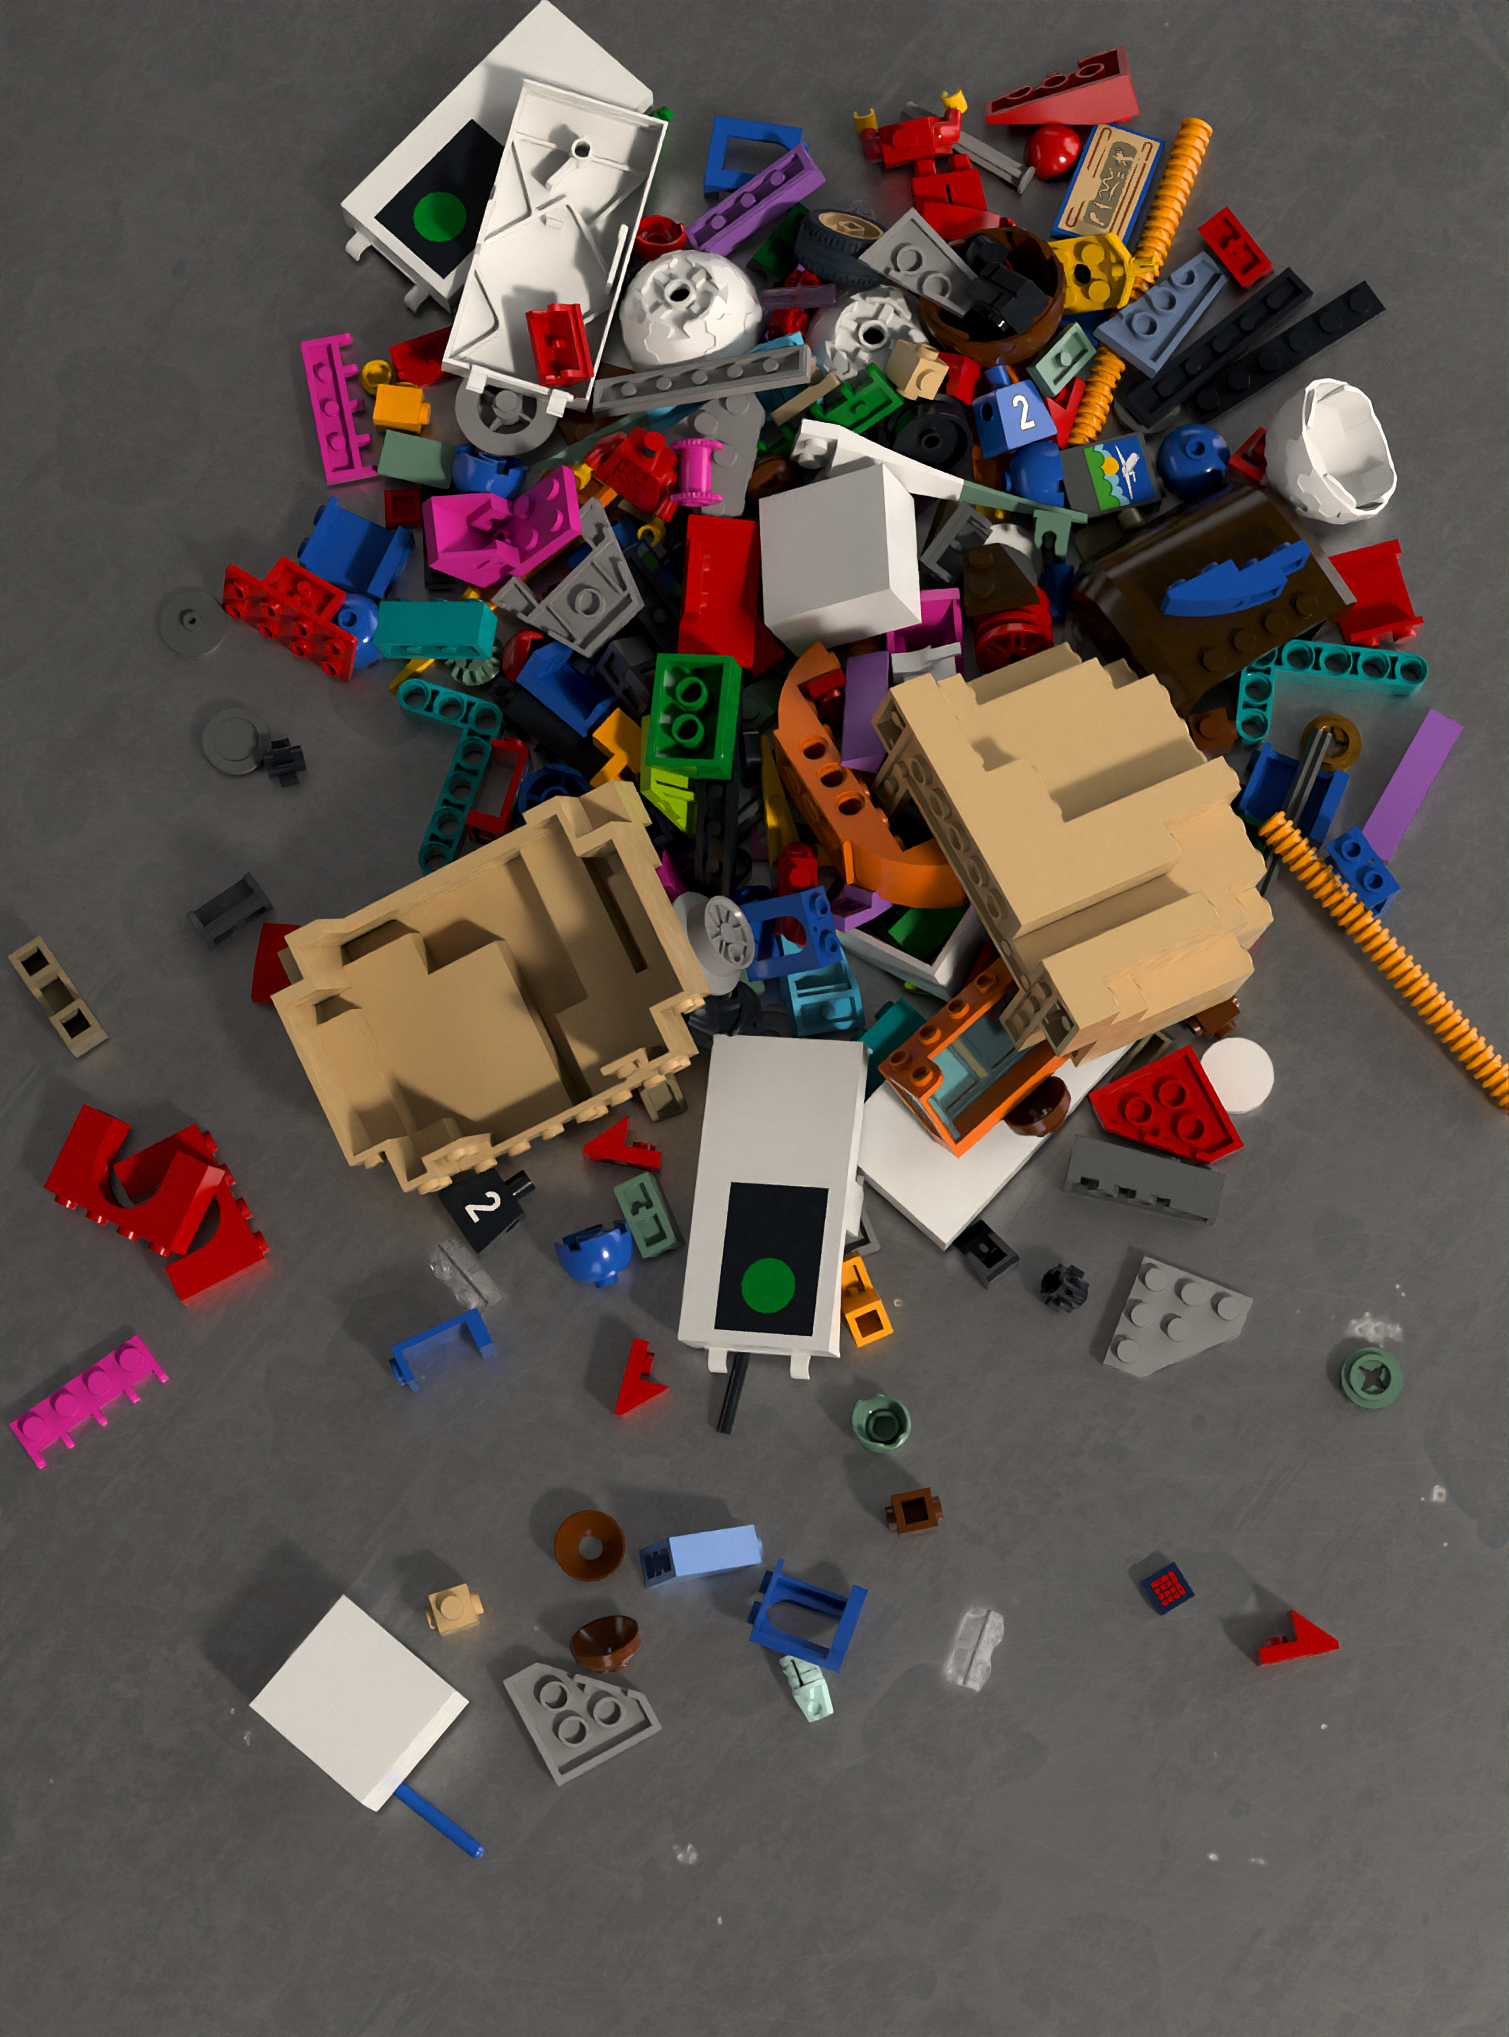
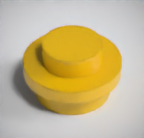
M375 359L369 361L360 372L361 386L368 394L376 396L378 383L396 385L397 374L395 368L386 360Z

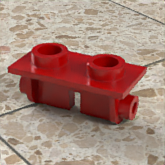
M804 269L803 272L794 270L792 274L787 275L778 300L781 304H788L789 306L788 308L775 307L766 328L769 332L767 335L769 339L774 340L795 331H799L802 337L807 333L810 317L815 304L821 298L823 287L815 274Z

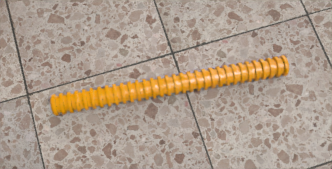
M1184 118L1181 121V129L1176 134L1178 139H1175L1173 142L1174 149L1169 153L1170 159L1167 160L1165 164L1166 169L1161 175L1162 180L1157 185L1159 190H1156L1154 194L1155 200L1151 202V210L1148 211L1146 215L1147 220L1143 223L1144 231L1140 232V241L1136 243V251L1131 255L1132 257L1136 256V259L1156 256L1158 261L1154 264H1159L1158 270H1161L1164 265L1162 260L1167 257L1166 250L1170 248V239L1175 235L1173 229L1178 227L1179 222L1177 219H1180L1182 216L1181 209L1185 207V199L1190 194L1189 188L1194 184L1192 178H1195L1198 173L1196 168H1199L1201 165L1200 158L1204 156V148L1207 147L1209 143L1208 138L1213 132L1212 128L1205 121L1198 118ZM1159 271L1142 273L1135 276L1127 305L1133 304L1145 292L1156 285L1155 280L1160 276ZM1126 306L1120 309H1117V307L1112 308V311L1114 313H1111L1109 315L1108 321L1115 317L1118 314V312ZM1102 341V344H1099L1097 347L1098 354L1093 358L1095 365H1091L1089 369L1091 375H1088L1085 379L1086 386L1065 449L1099 441L1097 436L1102 432L1100 425H1104L1106 422L1104 415H1107L1110 411L1109 404L1114 400L1112 394L1118 388L1116 384L1121 381L1120 373H1123L1125 370L1124 363L1127 360Z
M1276 812L1258 828L1257 834L1260 837L1262 835L1266 837L1265 843L1274 846L1273 852L1282 855L1281 861L1290 864L1289 870L1298 873L1297 879L1306 882L1305 888L1314 891L1313 897L1322 900L1321 906L1330 909L1329 915L1331 917L1336 916L1338 918L1337 924L1339 926L1344 925L1347 928L1345 933L1347 935L1352 934L1355 937L1353 942L1355 944L1360 943L1363 946L1361 951L1363 953L1368 952L1371 955L1369 960L1371 962L1376 961L1379 964L1377 969L1379 971L1384 970L1387 973L1385 978L1387 980L1392 979L1395 982L1393 987L1395 989L1400 988L1403 991L1401 996L1403 998L1408 997L1411 1000L1409 1005L1411 1007L1416 1006L1419 1009L1417 1014L1419 1016L1424 1015L1427 1018L1425 1023L1427 1025L1432 1024L1435 1027L1433 1032L1435 1034L1440 1033L1443 1036L1441 1041L1443 1043L1448 1042L1451 1045L1449 1050L1451 1052L1456 1051L1459 1054L1457 1059L1459 1061L1464 1060L1467 1063L1465 1068L1467 1070L1472 1069L1475 1072L1473 1077L1475 1079L1480 1078L1483 1081L1481 1086L1483 1088L1488 1087L1491 1090L1489 1095L1491 1097L1496 1096L1499 1099L1497 1104L1500 1107L1504 1105L1507 1108L1505 1113L1509 1116V1064L1507 1062L1503 1064L1500 1061L1502 1056L1499 1053L1495 1055L1492 1052L1494 1047L1491 1044L1487 1046L1484 1043L1486 1038L1483 1035L1479 1037L1476 1034L1478 1029L1475 1026L1471 1028L1468 1025L1470 1020L1467 1017L1463 1019L1460 1016L1462 1011L1459 1008L1455 1010L1452 1007L1454 1002L1451 999L1447 1001L1444 998L1446 993L1443 990L1439 992L1436 989L1438 984L1435 981L1431 983L1428 980L1430 975L1427 972L1423 974L1419 970L1422 966L1419 963L1415 965L1411 961L1414 957L1411 954L1407 956L1403 952L1406 948L1403 945L1399 947L1395 943L1398 939L1395 936L1391 938L1387 934L1389 929L1387 927L1383 929L1379 925L1381 920L1379 918L1375 920L1371 916L1373 911L1371 909L1367 911L1363 907V902H1359L1355 898L1357 893L1355 891L1351 893L1347 889L1349 884L1347 882L1343 884L1339 880L1341 875L1339 873L1335 875L1331 871L1333 866L1331 864L1327 866L1323 862L1325 857L1323 855L1319 857L1315 853L1317 848L1315 846L1311 848L1308 845L1309 839L1307 837L1303 839L1300 836L1301 830L1299 828L1295 830L1292 827L1293 821L1291 819L1287 821L1284 818L1285 812Z

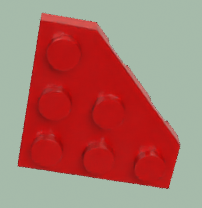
M1190 1044L1089 1093L1086 1097L1105 1132L1199 1163L1211 1165L1244 1147L1240 1136Z

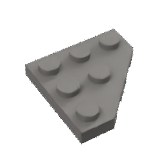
M754 392L712 399L661 433L665 439V446L669 449L672 442L686 438H706L723 444L722 450L711 452V493L723 496V501L706 507H691L697 515L738 519L743 514L747 485L752 476L758 451L756 447L767 413ZM673 451L680 459L677 472L681 478V452Z
M1144 1256L1102 1365L1140 1379L1161 1368L1236 1338L1241 1333L1253 1298Z
M539 1662L502 1681L558 1787L663 1730L645 1694L638 1691L619 1687Z

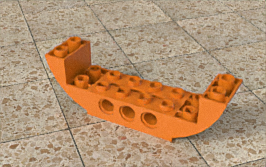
M820 640L815 642L793 666L781 690L778 706L779 728L772 731L776 767L781 782L847 886L854 883L863 888L876 891L881 899L913 908L943 909L964 906L965 891L936 838L906 850L901 838L898 835L892 836L888 830L889 823L883 810L880 807L874 808L870 801L871 795L865 782L862 779L856 780L852 773L853 768L841 766V752L839 753L835 747L836 742L830 727L827 724L821 725L817 719L818 712L815 704L809 697L805 698L807 684L841 668L835 653L832 651L828 653Z

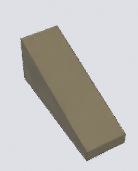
M1163 1029L1144 1037L1110 1079L1109 1083L1159 1060L1176 1039Z

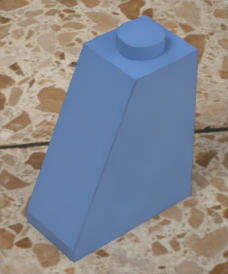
M754 1524L669 1537L640 1549L639 1554L646 1589L744 1570L762 1563L760 1557L762 1555V1542L756 1534Z

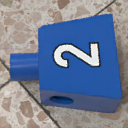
M999 365L983 372L990 393L973 399L972 408L984 459L1058 434L1057 428L1031 380L1028 379L1011 385L1004 365Z

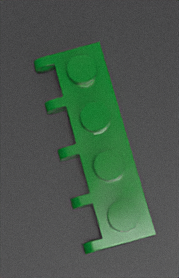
M871 362L865 367L871 376L855 388L846 380L839 385V389L844 396L825 409L817 401L809 405V409L814 416L809 420L840 425L859 435L903 405L904 396L896 391L895 385L874 362ZM786 421L780 426L784 437L769 448L762 440H759L756 447L758 449L757 454L760 457L768 454H780L790 459L791 447L799 427L794 429ZM794 462L801 474L809 469L800 466L798 462Z

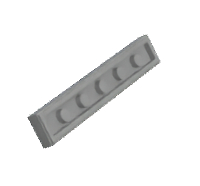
M801 344L595 380L592 412L597 419L810 383L811 349L808 344Z

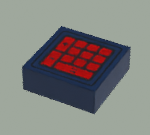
M1175 1562L1140 1582L1160 1616L1195 1596Z

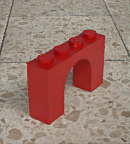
M83 1104L43 1188L55 1193L54 1201L67 1208L75 1210L76 1206L79 1205L87 1209L85 1217L106 1226L109 1220L119 1225L116 1232L124 1237L137 1241L139 1236L150 1241L147 1248L158 1254L169 1257L171 1252H175L185 1256L225 1171L193 1155L177 1150L155 1195L140 1206L125 1208L118 1202L113 1193L111 1169L131 1125L100 1109Z
M196 1123L113 1165L129 1200L135 1206L155 1195L177 1150L193 1155L225 1171L214 1194L220 1207V1222L215 1235L199 1250L164 1267L181 1302L186 1307L268 1265L269 1263L264 1254L270 1251L261 1231L253 1233L247 1222L253 1215L243 1197L236 1200L230 1188L236 1182L226 1163L218 1165L213 1153L219 1149L210 1131L201 1132Z

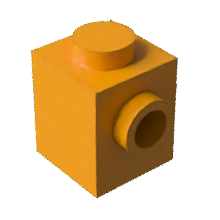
M397 382L396 385L378 383L373 414L376 431L386 432V430L420 436L422 424L428 425L431 410L430 402L425 401L423 389L408 382Z

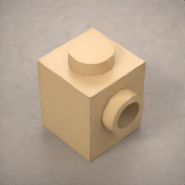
M898 339L883 373L897 385L896 391L902 396L911 400H916L918 396L933 400L949 366L938 357L939 351L931 345L923 342L915 344Z
M466 1583L428 1595L431 1605L425 1606L424 1609L431 1630L438 1628L439 1633L442 1636H446L480 1625L478 1614L484 1613L478 1591L471 1592Z

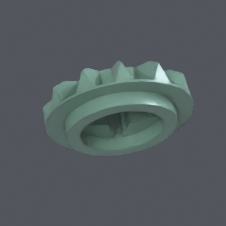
M495 634L490 660L473 659L472 663H470L469 659H447L445 664L449 673L457 682L467 686L481 685L491 680L500 671L504 647Z
M1377 1347L1362 1348L1354 1352L1346 1360L1342 1368V1390L1349 1397L1351 1403L1357 1404L1366 1410L1382 1409L1394 1402L1403 1388L1404 1375L1402 1367L1398 1360L1384 1349ZM1382 1366L1383 1369L1380 1371L1378 1381L1385 1391L1375 1385L1362 1391L1361 1388L1364 1386L1363 1383L1366 1378L1358 1367L1363 1371L1366 1370L1371 1373Z

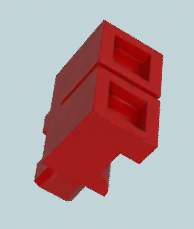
M958 154L949 157V173L936 174L935 163L931 159L915 162L911 194L914 209L922 218L924 202L949 204L948 197L952 205L987 211L978 168L973 169L968 154Z

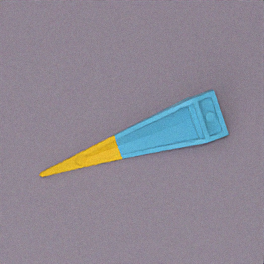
M762 734L759 736L762 758L761 779L772 890V862L778 857H782V848L785 844L801 841L787 803L768 738ZM776 935L780 956L798 953L803 949L788 941L784 935ZM841 945L842 961L820 969L779 976L781 1001H785L792 1038L866 1025L859 986Z

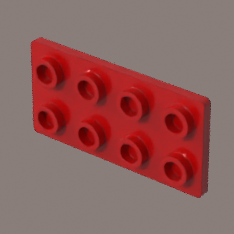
M690 514L688 516L677 654L731 655L741 668L750 669L752 667L761 560L759 521Z
M283 555L262 581L232 563L228 565L225 569L222 606L233 619L248 623L256 628L265 638L278 641L288 647L297 657L306 658L320 666L327 675L338 677L345 682L350 680L353 674L358 640L355 636L330 622L345 602L346 593Z

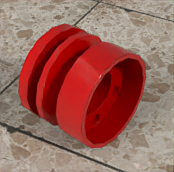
M1034 584L1032 585L1038 593L1040 604L972 616L976 664L984 674H989L1054 647L1050 600L1045 592Z

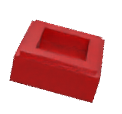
M421 488L384 490L386 528L389 530H396L399 526L406 529L422 528Z

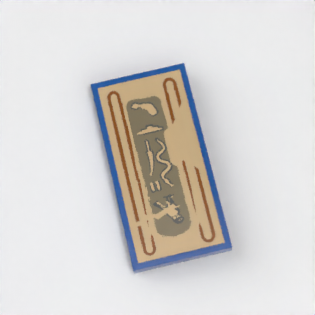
M1113 123L1093 125L1053 225L1050 237L1063 240L1114 231L1126 247L1166 141Z

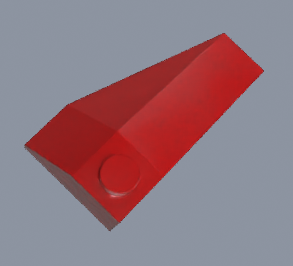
M1124 46L1084 57L1077 61L1079 68L1066 74H1060L1058 70L1046 75L1047 79L1035 88L1031 85H1023L985 102L987 124L1104 125L1111 122L1120 124L1129 121L1134 115L1140 113Z

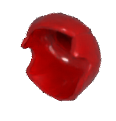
M1048 124L1036 130L1024 147L1023 160L1026 167L1030 168L1033 166L1036 168L1034 176L1041 181L1051 178L1065 179L1077 168L1083 153V147L1079 136L1073 129L1062 124Z
M657 214L641 218L632 248L634 253L643 262L648 263L660 258L662 254L680 249L683 251L686 243L684 224H676L672 219Z
M530 629L520 630L506 642L502 651L501 667L506 678L514 684L520 685L516 678L534 651L551 643L550 638Z

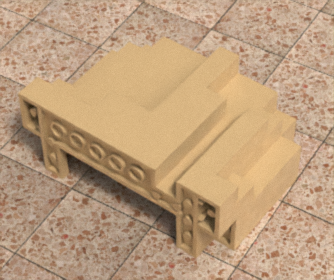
M1064 642L965 683L960 673L935 682L931 673L928 672L889 688L871 720V724L889 755L870 787L888 819L902 814L911 797H913L1020 990L999 1017L1017 1052L1047 1039L1058 1058L1068 1054L1075 1068L1230 999L1254 972L1252 958L1247 950L1252 947L1273 922L1274 918L1268 901L1261 897L1255 887L1267 873L1264 858L1261 852L1255 849L1249 840L1242 819L1235 815L1230 807V803L1241 790L1237 773L1232 767L1228 766L1223 756L1207 762L1203 752L1198 750L1192 741L1186 722L1177 715L1173 708L1167 689L1160 685L1154 674L1139 680L1137 673L1129 668L1124 658L1103 667L1097 657L1082 663L1081 658L1072 651L1068 642Z
M611 780L580 797L555 796L522 813L527 823L526 825L343 919H316L284 936L289 947L277 952L292 985L270 997L350 1167L364 1165L365 1169H369L376 1165L381 1167L390 1163L404 1193L415 1190L418 1191L419 1195L430 1191L433 1193L452 1184L453 1182L450 1177L461 1171L475 1169L476 1174L488 1170L498 1164L495 1159L496 1157L508 1152L510 1157L518 1155L531 1148L530 1140L540 1135L543 1140H547L564 1132L565 1129L562 1124L572 1119H576L577 1124L586 1120L588 1122L595 1120L609 1112L607 1105L610 1104L613 1107L632 1098L631 1090L641 1085L644 1086L645 1090L655 1087L667 1080L665 1074L676 1073L691 1065L689 1058L698 1054L699 1051L681 1013L687 1014L704 1006L703 998L712 994L713 991L655 871L656 868L662 866V863L645 829L652 822L633 782Z

